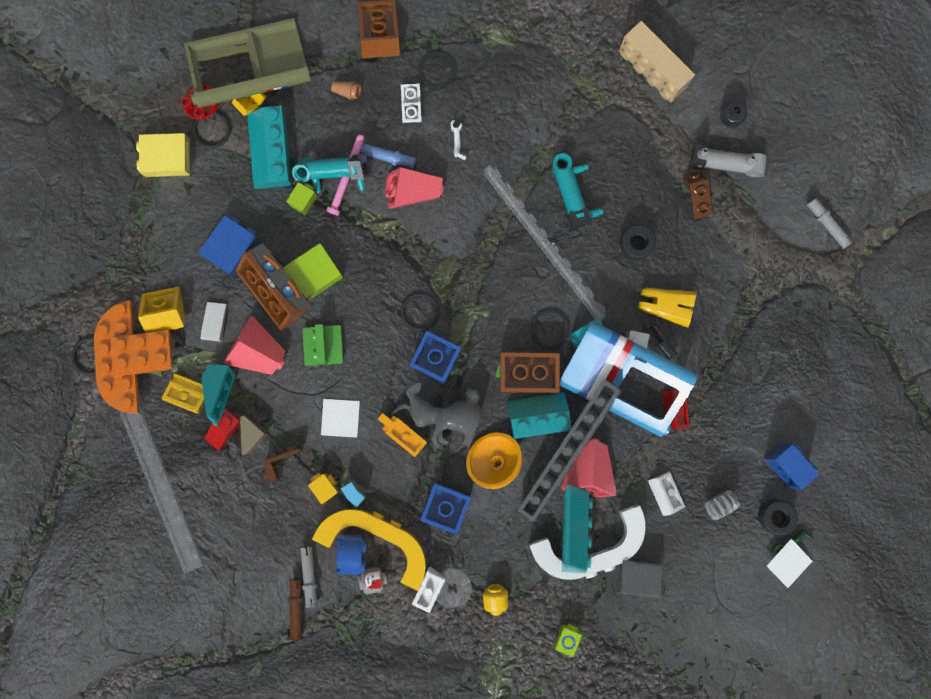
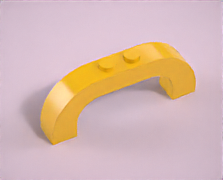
M354 508L334 513L325 519L316 530L312 540L328 548L333 545L338 533L343 528L349 526L360 527L399 546L407 557V569L400 583L417 591L419 590L426 570L425 553L417 538L409 531L401 528V523L392 519L389 522L383 519L384 515L376 511L372 514L368 511Z

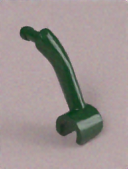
M801 530L792 540L797 544L804 536L810 540H813L814 537L806 533V530ZM787 543L784 545L774 544L772 551L776 552L778 547H781L782 550Z

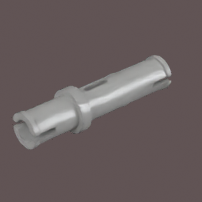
M817 197L807 204L816 215V220L818 222L821 221L842 249L853 242L830 215L831 212L823 207Z
M305 547L300 548L304 583L302 588L305 594L306 608L311 607L310 599H312L313 607L318 606L316 595L318 585L315 583L313 547H307L308 555H306Z

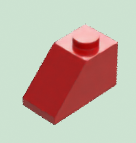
M224 408L219 426H215L212 423L204 439L220 451L241 426L240 417L232 410Z

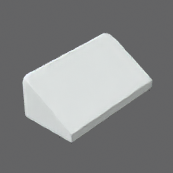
M670 471L648 481L663 516L674 514L685 507Z
M429 567L412 605L430 613L446 578Z

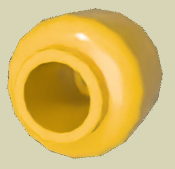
M499 584L489 585L483 592L484 609L492 615H501L509 606L508 591Z

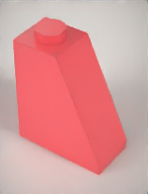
M398 168L388 173L385 186V196L390 199L387 202L388 208L393 209L439 198L444 189L442 184L443 178L405 168Z
M250 316L229 350L224 364L272 375L276 369L280 370L285 362L283 356L286 351L254 317Z
M591 438L566 475L561 489L565 491L566 486L571 485L589 491V495H593V497L616 496L607 445L601 443L599 439Z

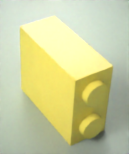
M185 133L139 135V141L136 143L139 153L137 170L143 176L190 175V139Z

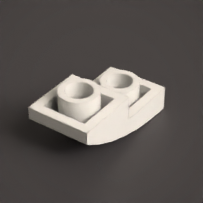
M420 84L401 85L403 123L421 122Z

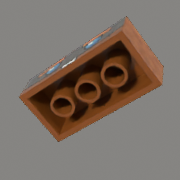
M263 243L244 253L235 271L280 331L297 322L309 306L307 298L297 289L295 282L284 272L283 266L278 264L272 252Z

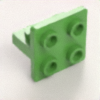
M320 324L315 325V327L303 328L305 366L343 363L340 325L324 326Z

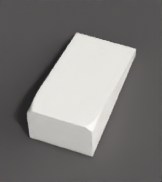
M207 302L200 339L222 342L227 304Z

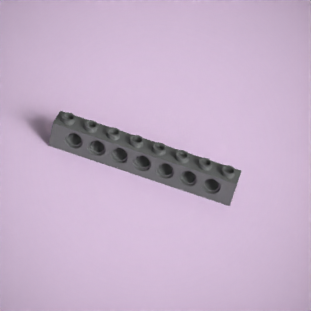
M607 379L603 380L521 504L518 512L533 522L538 519L623 391Z

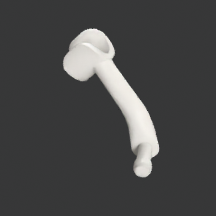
M452 120L451 130L454 132V156L466 160L467 157L459 153L462 123L458 128H454L455 120Z

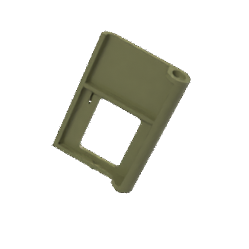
M294 18L184 43L194 86V93L191 94L193 104L198 105L199 108L311 82ZM241 52L249 53L255 76L254 79L206 91L203 90L198 69L199 62Z

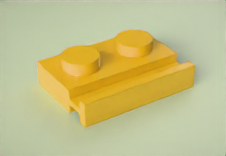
M174 374L162 396V400L199 414L204 404L202 384Z

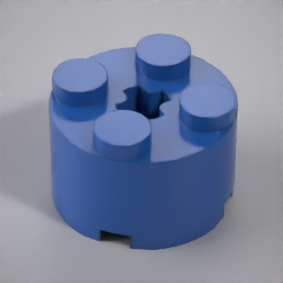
M338 534L336 574L360 575V573H364L365 561L361 554L366 551L365 538H362V535Z

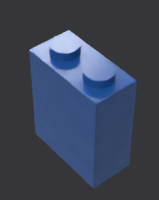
M224 215L198 253L234 277L237 273L235 270L245 252L255 248L259 239L255 236L257 233L251 228L247 227L244 229L240 226L241 222L233 216L229 219Z

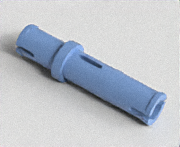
M364 142L359 154H366V156L390 162L394 166L401 165L414 169L416 163L415 157L403 155L400 151L393 152L372 146Z

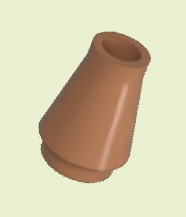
M334 81L332 92L354 100L360 96L361 85L357 84L356 81Z

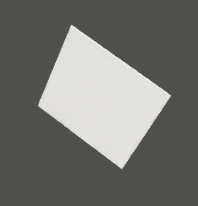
M323 399L321 435L357 437L360 401Z
M791 539L771 560L767 567L789 588L810 565L812 560Z

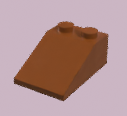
M395 0L358 2L362 58L400 56Z

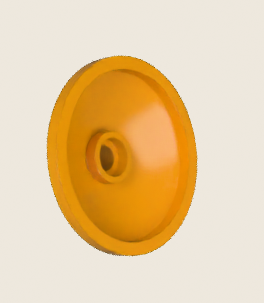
M499 432L490 433L478 439L469 450L466 461L467 471L477 485L486 489H498L508 485L517 477L522 467L523 454L520 445L511 436Z

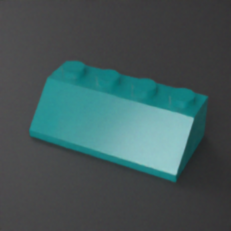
M282 106L262 107L247 115L254 189L292 186L285 111Z
M571 485L566 486L564 494L562 572L586 574L587 568H591V556H588V548H591L592 538L588 536V529L592 528V517H588L589 509H592V498H589V491Z

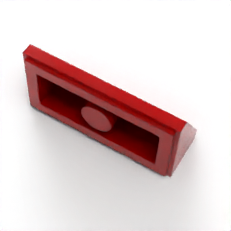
M679 390L663 391L664 416L678 396ZM687 397L670 423V429L690 428Z

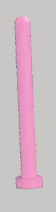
M359 134L357 136L350 157L359 154L364 141L363 135ZM350 177L341 178L332 205L327 207L326 212L339 216L340 211H338Z

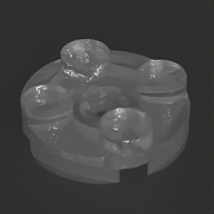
M447 568L441 571L440 574L446 579L436 598L437 602L446 608L463 606L471 596L472 584L468 575L456 568ZM455 583L457 592L452 591L449 593L447 585Z

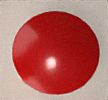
M202 84L204 91L214 89L208 85ZM194 87L182 98L181 104L185 113L190 118L196 120L212 116L219 106V103L201 108L198 105H194L191 94L194 93Z

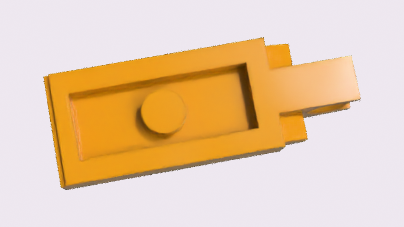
M384 413L379 416L378 420L385 425L383 427L385 433L416 457L427 441L399 418L392 416L390 419Z

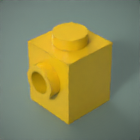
M320 473L316 474L310 479L312 483L308 485L321 504H324L340 492L335 486L337 482L331 474L327 475V473L323 475Z

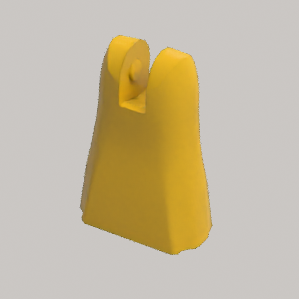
M657 288L642 289L640 295L652 298L653 302L652 304L639 302L638 308L640 310L683 327H689L693 313L691 309L695 304L696 292Z

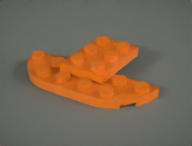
M130 300L114 305L100 318L94 333L96 382L99 393L113 408L129 414H140L137 374L173 369L170 331L165 330L134 335L133 308Z

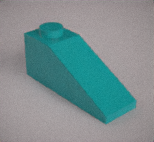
M208 364L202 375L206 415L215 426H219L236 375L228 365Z

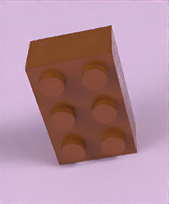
M501 352L499 354V393H559L560 353Z

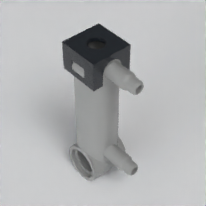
M695 144L691 150L689 168L703 169L705 167L745 173L751 177H763L765 175L767 156L759 153L742 154L709 149V146Z

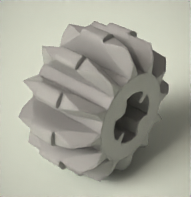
M726 490L708 500L704 506L708 515L712 519L718 520L736 510L740 503L731 490Z

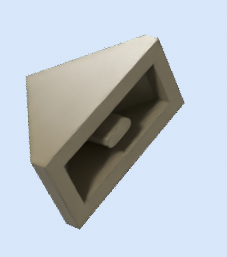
M240 416L242 455H248L252 453L268 433L249 416Z

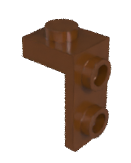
M693 172L687 177H683V185L690 190L693 217L698 219L712 215L708 179L699 172Z
M296 446L285 449L286 453L278 455V452L267 455V460L262 461L265 468L262 470L265 480H269V483L279 481L280 477L275 461L303 452L302 448L297 449Z

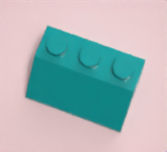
M564 392L507 401L514 439L570 431L572 429Z

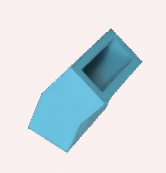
M354 481L341 488L346 498L356 507L366 498V495L359 490Z

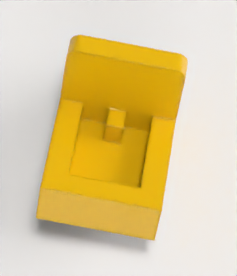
M260 93L235 99L232 101V104L246 116L261 108L265 95Z

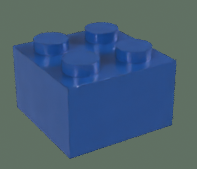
M426 331L409 366L445 384L462 349Z
M780 444L764 458L785 484L792 489L803 490L820 475L816 471V465L811 460H806L802 455L804 452L797 445Z
M435 482L420 521L457 535L471 496Z

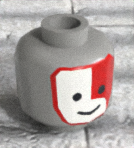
M379 567L365 568L364 573L358 575L359 590H363L365 594L382 592L383 585L387 584L386 573H382Z

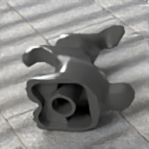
M420 382L411 385L406 391L410 403L403 402L399 404L391 415L402 409H407L416 426L425 427L432 423L435 424L432 442L436 448H440L441 443L444 445L449 443L442 435L445 429L462 433V443L469 448L483 411L479 405V391L474 388H468L465 392V401H457L447 407L437 408L419 397Z

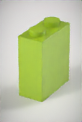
M318 244L283 267L284 272L295 282L297 289L307 298V301L343 278L321 244Z

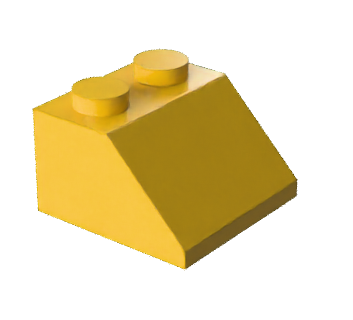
M180 287L142 294L138 318L145 333L176 330L184 327L185 312Z

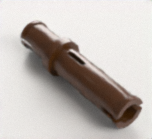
M302 579L289 580L290 640L302 639Z

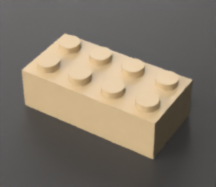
M642 21L625 35L619 49L621 56L625 60H629L633 64L634 69L638 73H642L647 78V82L651 86H655L665 100L670 102L675 100L688 87L695 74Z

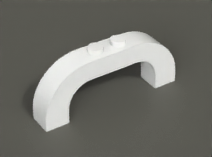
M634 505L619 511L624 524V533L621 540L610 548L588 555L591 556V568H587L586 574L562 572V559L554 555L547 537L529 543L531 552L543 570L561 579L572 580L585 576L588 579L597 576L599 571L605 570V572L614 570L616 569L615 565L621 564L623 560L627 561L643 542L645 519L642 509L639 505Z

